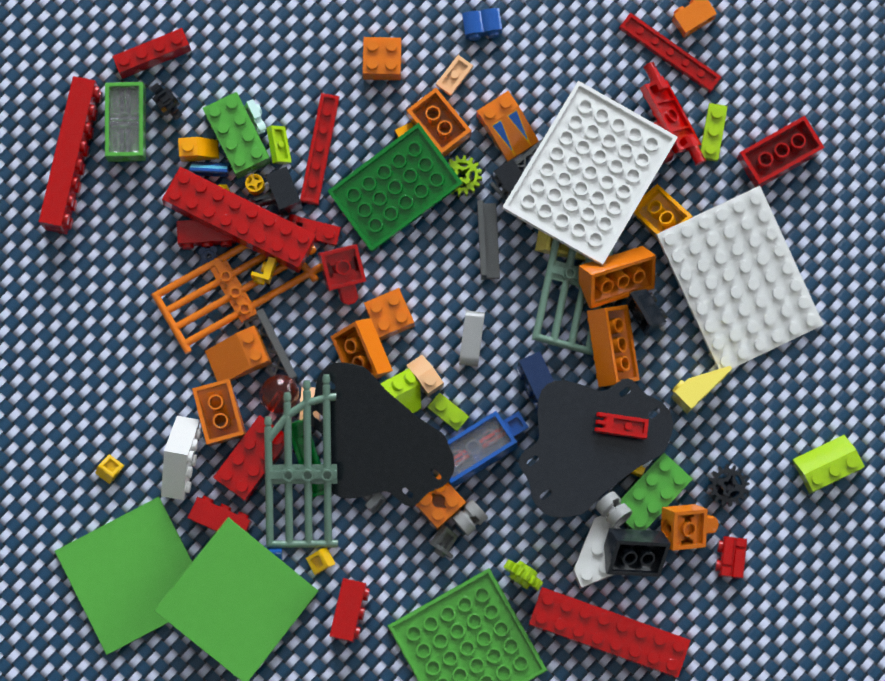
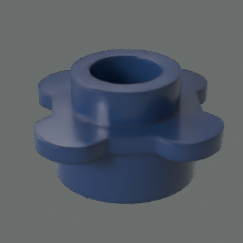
M215 246L210 248L201 247L199 249L201 265L217 257V248Z

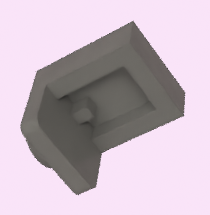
M442 525L430 542V545L436 548L434 552L440 557L444 558L446 555L452 559L453 555L448 551L459 536L448 527Z

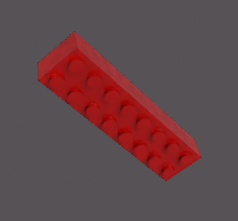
M76 76L72 78L39 217V223L47 231L67 234L68 229L71 230L73 225V218L71 216L72 212L76 211L77 208L76 194L80 193L81 190L80 177L85 173L86 164H84L85 157L89 156L90 146H88L89 139H92L94 135V128L92 126L93 122L97 121L98 110L96 109L98 103H101L102 92L95 80Z
M182 167L178 169L162 198L164 206L266 257L275 258L278 263L297 273L300 272L317 241L316 234Z
M541 587L528 624L537 629L674 678L679 677L691 641Z

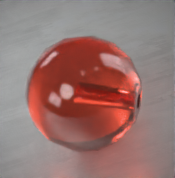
M281 374L273 375L262 384L260 401L269 412L284 414V392H290L291 408H293L299 400V388L291 377Z

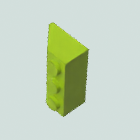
M409 368L380 383L412 413L422 409L420 383Z
M845 435L792 459L809 494L865 467L856 448Z

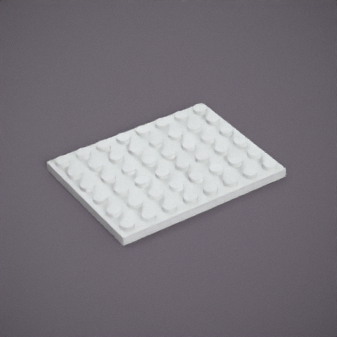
M578 81L502 209L595 263L603 265L678 137Z
M761 186L755 187L656 234L717 369L727 366L737 367L824 325Z

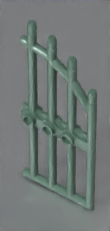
M553 238L531 340L594 356L590 340V329L586 346L575 344L585 300L579 285V267L574 266L576 251L569 248L566 263L556 261L560 242ZM587 257L585 258V263L592 262ZM556 280L562 282L551 337L542 335L541 330L551 282ZM570 284L579 287L569 339L564 341L558 339ZM601 306L595 307L593 310L601 309Z
M323 374V395L312 398L310 380H304L303 401L291 408L290 392H284V414L273 428L271 427V416H265L266 548L338 547V540H332L331 484H337V464H331L330 401H336V393H330L329 374ZM323 403V464H312L311 406ZM303 410L304 464H292V417ZM284 427V464L273 465L272 441ZM273 484H285V540H274ZM292 484H304L305 540H293ZM312 484H324V540H313Z

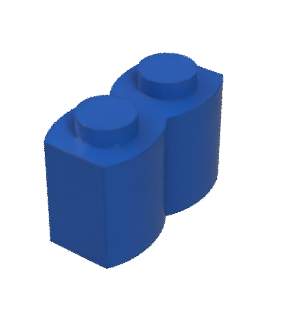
M499 8L462 13L465 39L476 41L483 36L496 38L499 34H502Z

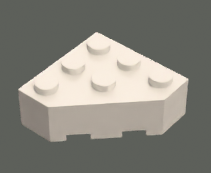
M176 417L164 450L161 496L184 500L186 493H190L192 466H195L197 460L195 451L197 450L198 439L202 435V428H199L200 420Z
M601 515L594 518L574 566L573 573L580 589L613 576L607 574L605 569L604 543L609 528H613L606 521L607 516L603 517Z

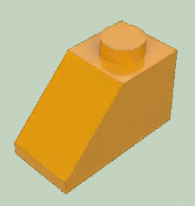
M202 137L178 138L181 162L219 159L218 140Z

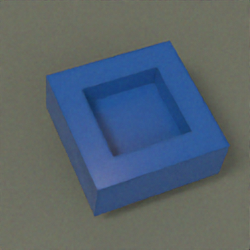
M519 411L503 420L513 437L529 428Z

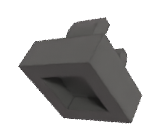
M380 492L364 496V499L368 501L365 506L373 514L386 501V498Z

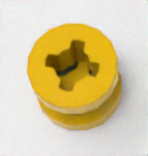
M251 174L246 178L245 186L251 195H260L264 191L265 183L259 174Z

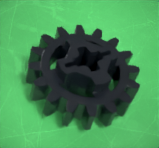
M156 83L150 88L155 94L152 98L165 116L170 114L175 121L182 116V113L177 108L181 104L168 87L163 89Z
M726 464L724 469L720 466L717 468L718 473L715 471L711 473L714 478H708L707 481L711 482V485H708L707 489H712L709 496L714 495L716 497L714 502L720 500L721 506L727 502L728 506L731 507L732 502L738 505L739 499L745 500L743 493H749V490L745 489V487L749 486L750 483L745 482L748 476L741 475L742 469L736 471V465L729 469L728 464ZM728 473L726 478H718L721 474ZM735 477L740 480L741 485L737 483ZM730 480V485L733 486V488H730L727 491L726 485L724 484H726ZM716 487H719L722 492L721 495L717 492ZM731 493H739L736 497L729 498Z

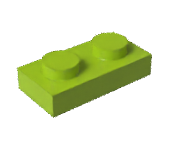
M271 125L267 127L272 163L284 165L292 163L285 126Z
M440 392L427 407L456 432L459 431L469 418L466 413Z

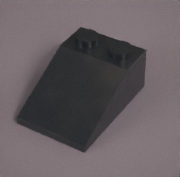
M647 289L631 292L626 302L645 336L661 328L667 322L664 310L658 308L656 297L652 292L649 293Z

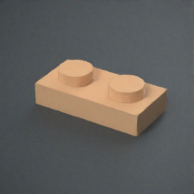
M458 55L437 81L436 86L449 96H452L472 70L473 65Z

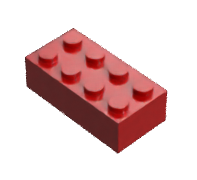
M803 116L739 152L737 159L754 187H762L821 154L825 147L807 118Z
M261 415L258 416L213 477L245 502L248 501L265 478V418ZM280 431L272 441L273 465L284 452L283 431Z

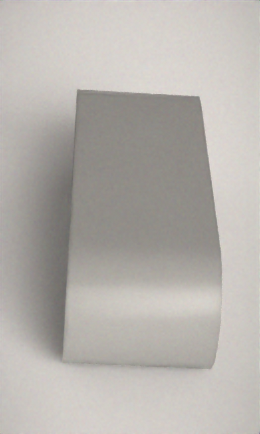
M468 310L465 312L459 365L478 367L484 312Z

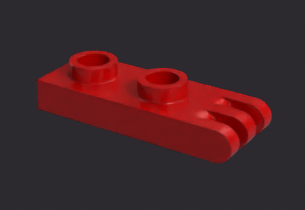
M596 412V417L604 419L595 421L596 425H601L603 428L595 427L594 432L647 439L649 419Z

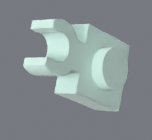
M253 99L247 101L245 109L258 135L265 133L267 128L261 119L262 110L260 106L255 104Z

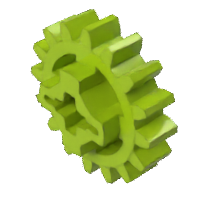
M457 155L456 161L449 159V164L458 177L459 173L461 175L465 174V179L460 177L464 187H459L451 194L453 195L455 192H458V197L461 196V193H464L467 197L468 191L474 194V187H480L477 181H482V176H479L482 173V169H477L479 163L473 164L472 157L466 160V155L462 159H459ZM472 173L475 175L473 182L470 179Z
M508 559L503 567L506 571L510 572V579L525 589H528L530 586L538 591L543 584L536 577L538 573L520 560L518 563H515Z

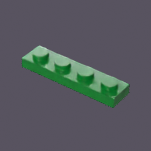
M303 419L292 422V444L299 464H304ZM311 436L312 464H321ZM312 484V498L324 494V484Z

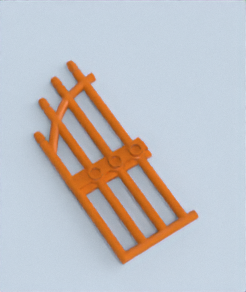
M239 244L214 258V260L205 263L155 291L151 296L184 353L188 354L192 351L190 348L191 344L239 318L241 323L257 314L255 308L308 278L312 282L319 280L316 274L322 271L321 265L318 264L310 268L304 263L301 268L304 271L302 274L251 302L246 292L259 284L255 283L253 279L241 285L237 275L268 259V257L259 254L232 270L227 260L246 249H250ZM313 246L309 255H313L317 251L315 246ZM282 264L276 266L272 277L288 268ZM211 270L215 280L166 307L161 298L162 296ZM221 287L225 296L179 322H175L170 313L214 288ZM228 302L234 309L233 313L187 339L184 338L180 331L181 328Z

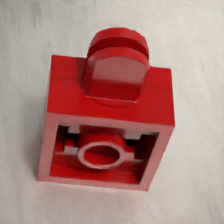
M357 244L318 253L326 289L328 291L338 289L342 303L354 304L358 300L356 284L366 282Z

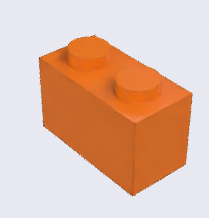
M691 0L689 2L690 5L685 8L681 6L674 11L672 22L683 38L716 18L717 12L708 0Z

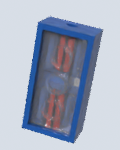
M497 411L448 440L455 464L453 475L448 481L449 484L455 488L518 448L517 441Z

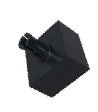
M287 167L265 175L270 190L269 193L254 198L256 205L264 207L274 203L277 205L282 218L303 210Z

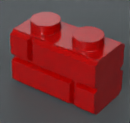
M724 536L722 541H718L717 552H720V560H716L715 571L718 572L719 577L743 578L747 539Z

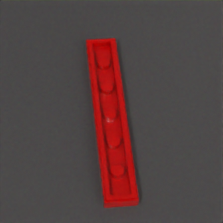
M632 13L620 25L619 29L709 93L712 92L722 78Z
M321 93L300 197L301 203L319 206L340 96Z

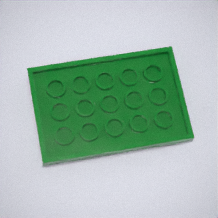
M417 123L329 189L328 193L370 251L373 252L462 186L463 182L422 126Z

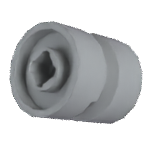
M614 491L605 495L595 508L603 517L607 516L606 521L613 528H618L630 518L633 512L625 503L621 504V498Z
M472 499L464 505L463 511L459 510L451 517L467 536L476 529L475 525H481L488 519L484 511Z

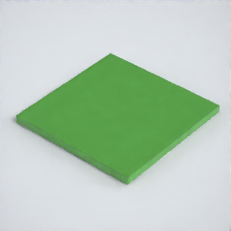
M160 497L55 550L106 655L168 624L154 609L192 563Z
M228 517L154 611L240 681H249L314 598L318 590Z
M490 568L388 625L390 632L418 681H530L548 671Z

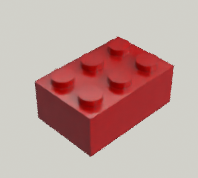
M343 578L329 635L331 638L354 643L355 639L359 640L361 628L358 627L359 620H363L365 615L363 602L368 601L370 593L366 583Z

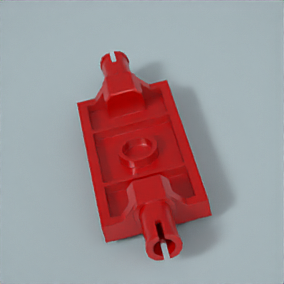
M654 62L643 66V69H645L650 83L644 84L640 87V90L651 108L653 116L661 128L678 137L671 148L675 154L684 151L689 152L695 166L701 165L706 161L699 148L702 144L668 81L659 74Z

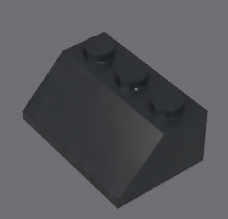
M609 528L604 543L606 573L610 575L660 577L671 543L662 531Z

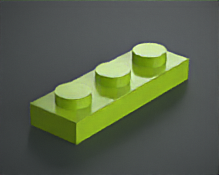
M708 104L700 149L706 160L718 162L728 106Z

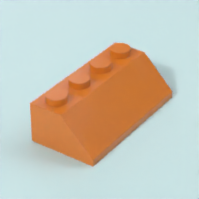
M640 246L608 256L603 265L597 264L594 261L579 265V285L589 308L592 309L629 297L633 291L654 289L656 255L644 246Z
M628 305L587 311L598 386L615 385L622 379L639 381Z

